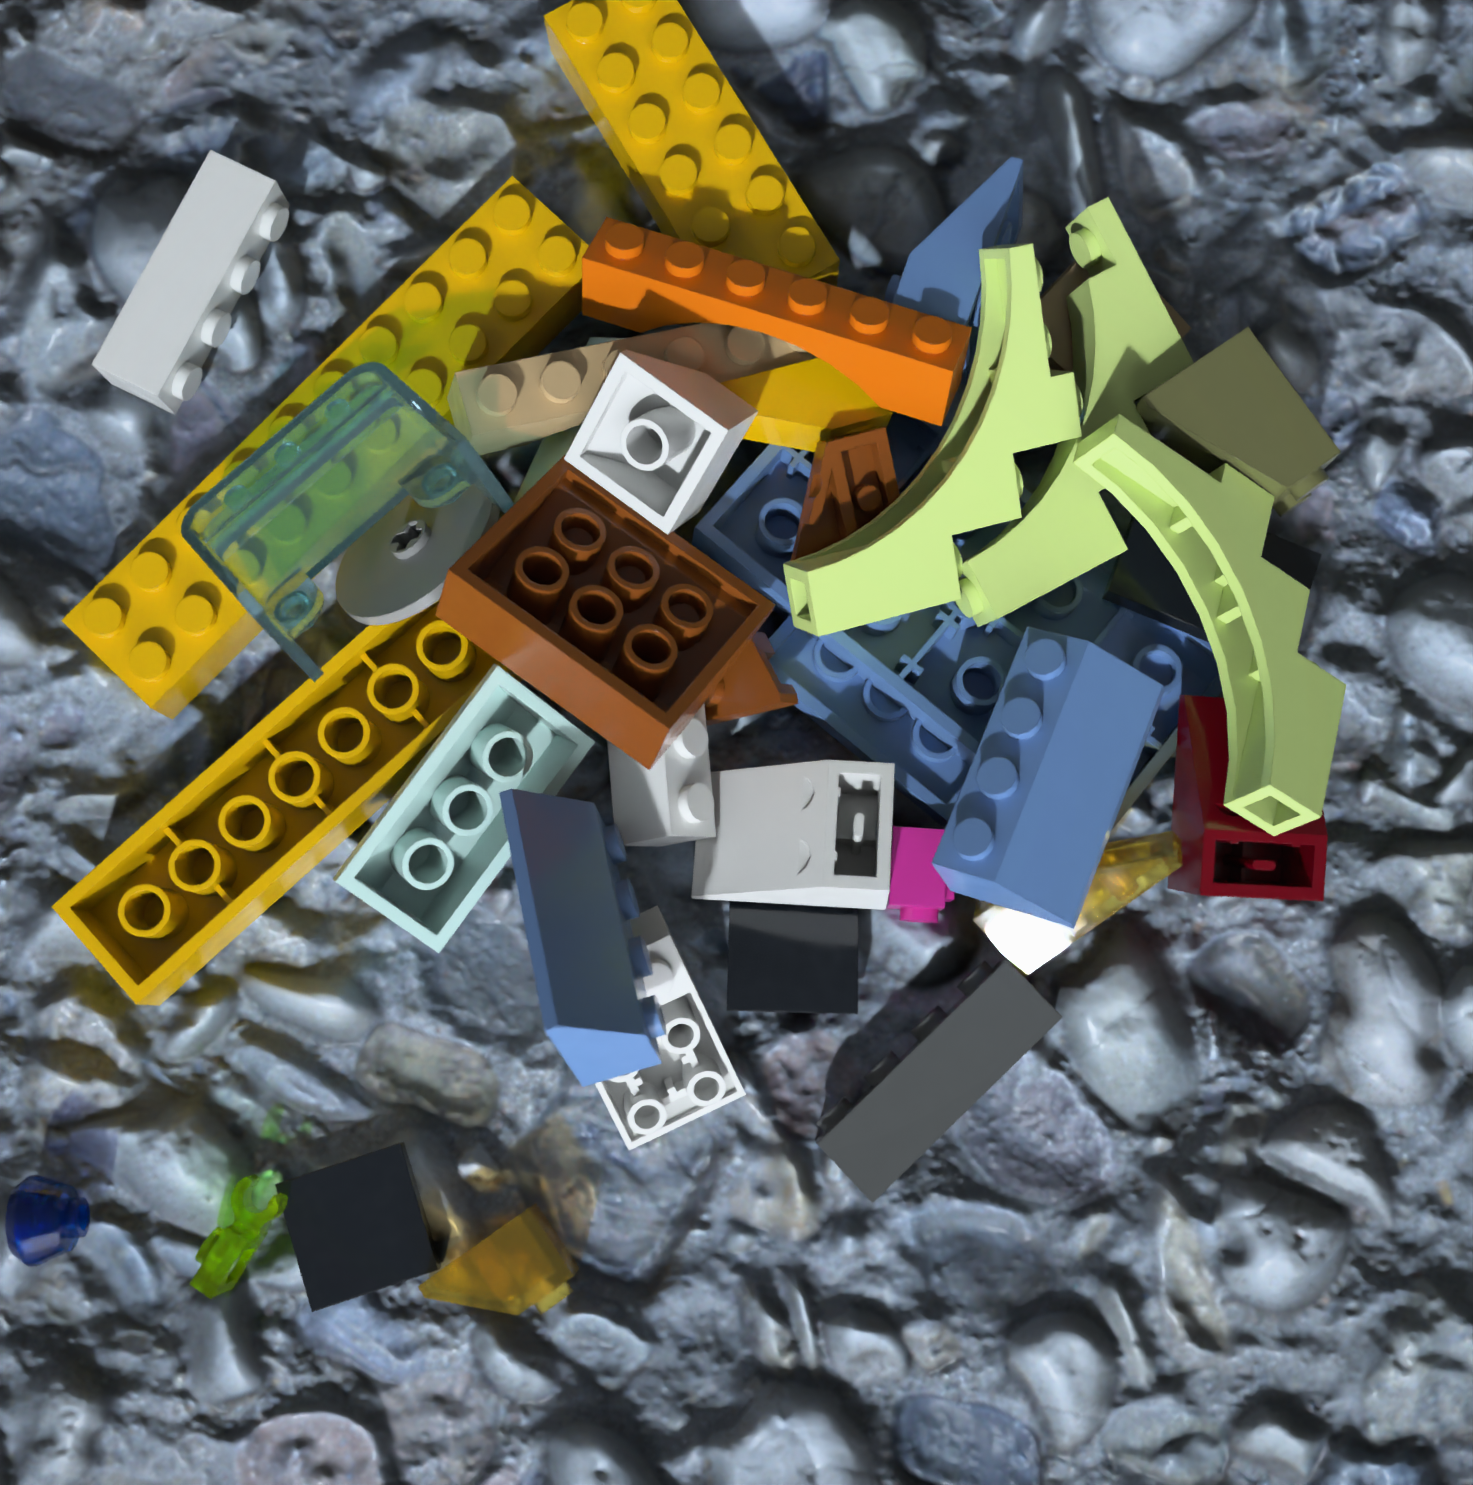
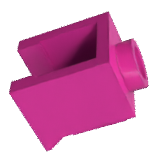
M892 827L890 890L886 909H900L899 921L938 923L939 911L945 908V902L954 900L955 892L950 891L932 865V860L945 829Z

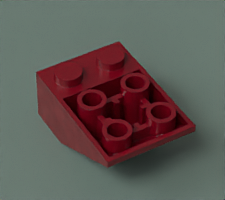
M1180 695L1167 888L1201 896L1324 901L1328 841L1324 811H1322L1321 818L1273 836L1224 806L1229 763L1227 711L1224 698Z

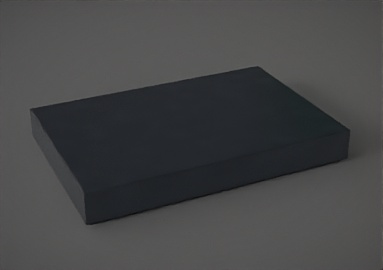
M1132 515L1123 539L1128 550L1117 556L1102 599L1209 642L1200 616L1176 570L1148 531ZM1268 532L1266 533L1261 555L1262 558L1308 589H1311L1322 554Z

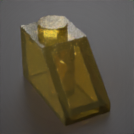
M535 1203L425 1280L418 1288L423 1296L428 1299L519 1315L534 1305L541 1315L573 1292L567 1280L576 1274L579 1266L537 1203Z

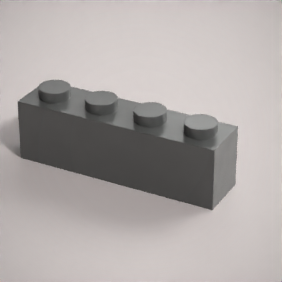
M1007 959L999 961L993 968L985 960L982 961L958 984L957 988L964 996L947 1013L937 1005L910 1031L918 1041L900 1058L892 1050L888 1052L863 1077L871 1086L853 1104L843 1096L817 1121L816 1124L824 1131L815 1140L817 1145L872 1203L1062 1018L1051 1004Z

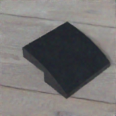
M729 901L727 1011L858 1014V908Z

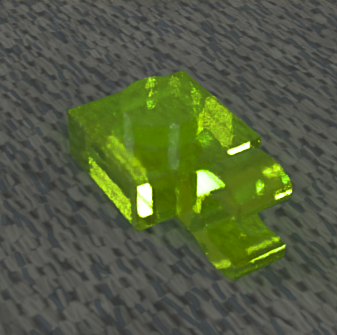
M255 1174L241 1179L232 1191L233 1224L226 1226L224 1229L219 1226L213 1230L195 1257V1260L201 1266L189 1284L210 1299L234 1288L268 1233L265 1230L286 1208L288 1196L283 1193L274 1195L264 1210L254 1206L251 1194L260 1180V1177Z

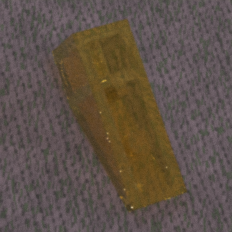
M1174 831L1108 842L1074 929L979 899L976 902L973 921L1025 977L1182 866L1181 839Z

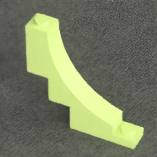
M1109 197L1087 207L1065 227L1070 236L1069 246L1074 259L1082 268L1087 269L1091 277L1066 297L1072 329V371L1074 372L1075 383L1079 387L1083 399V412L1080 416L1082 437L1058 442L1054 456L1040 484L1021 510L1022 518L1012 520L997 537L975 555L963 561V574L959 579L961 599L955 602L966 617H973L977 627L1007 615L1128 550L1099 494V491L1105 488L1073 463L1078 443L1118 414H1121L1150 434L1134 402L1140 400L1144 395L1194 363Z

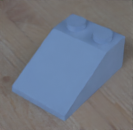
M1010 157L909 254L902 276L893 275L886 290L884 298L886 302L972 327L960 384L967 385L975 356L980 324L981 272L979 249L1001 244H1016L1023 225V159Z

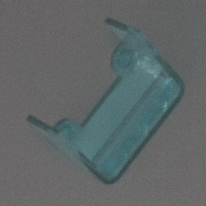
M369 362L356 366L343 375L196 501L183 518L181 533L188 544L256 622L315 682L324 672L295 641L299 635L314 625L323 608L324 596L320 588L311 580L408 495L422 507L437 508L453 503L473 484L504 513L514 503L472 444L460 431L385 365L378 362Z

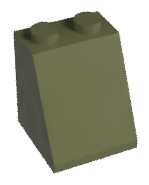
M1249 327L1144 395L1136 406L1151 436L1207 474L1225 463L1275 496L1272 510L1274 509L1279 517L1286 515L1312 496L1311 492L1330 478L1324 469L1341 453Z

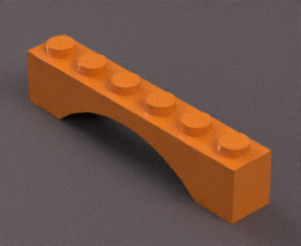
M606 217L582 256V315L639 333L665 325L694 322L732 325L762 332L796 345L829 363L857 384L880 408L941 427L959 388L972 327Z

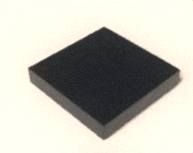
M404 1142L275 1184L312 1312L437 1271L441 1268Z

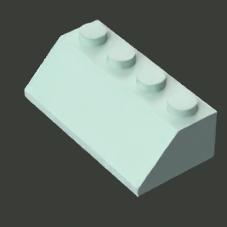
M493 664L332 879L440 953L511 857L499 792L518 789L556 796L595 741L501 667Z

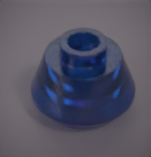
M29 1175L12 1190L5 1215L6 1239L12 1255L26 1266L36 1267L72 1251L76 1247L79 1238L85 1237L88 1233L90 1225L89 1204L85 1197H79L74 1186L41 1175Z

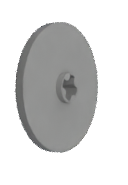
M462 469L450 470L427 477L392 498L363 526L353 539L341 561L335 584L336 597L340 606L357 622L366 625H386L409 618L440 600L448 569L498 521L500 506L494 488L482 475L476 472Z

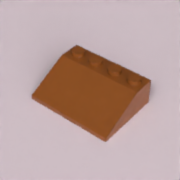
M564 455L448 569L435 615L650 771L686 728L771 614L776 604L675 532L667 535L564 459L566 455Z

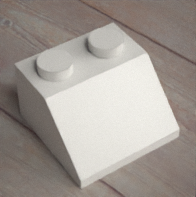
M624 350L617 357L564 459L668 535L700 512L756 417L758 410L706 373Z

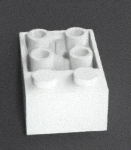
M820 760L711 772L716 837L695 841L692 899L885 910L890 890L895 763Z
M658 905L640 913V917L631 919L630 923L633 937L640 935L643 937L653 968V975L643 977L647 997L656 995L665 1020L667 1035L657 1037L662 1063L595 1083L628 1150L636 1148L746 1095Z

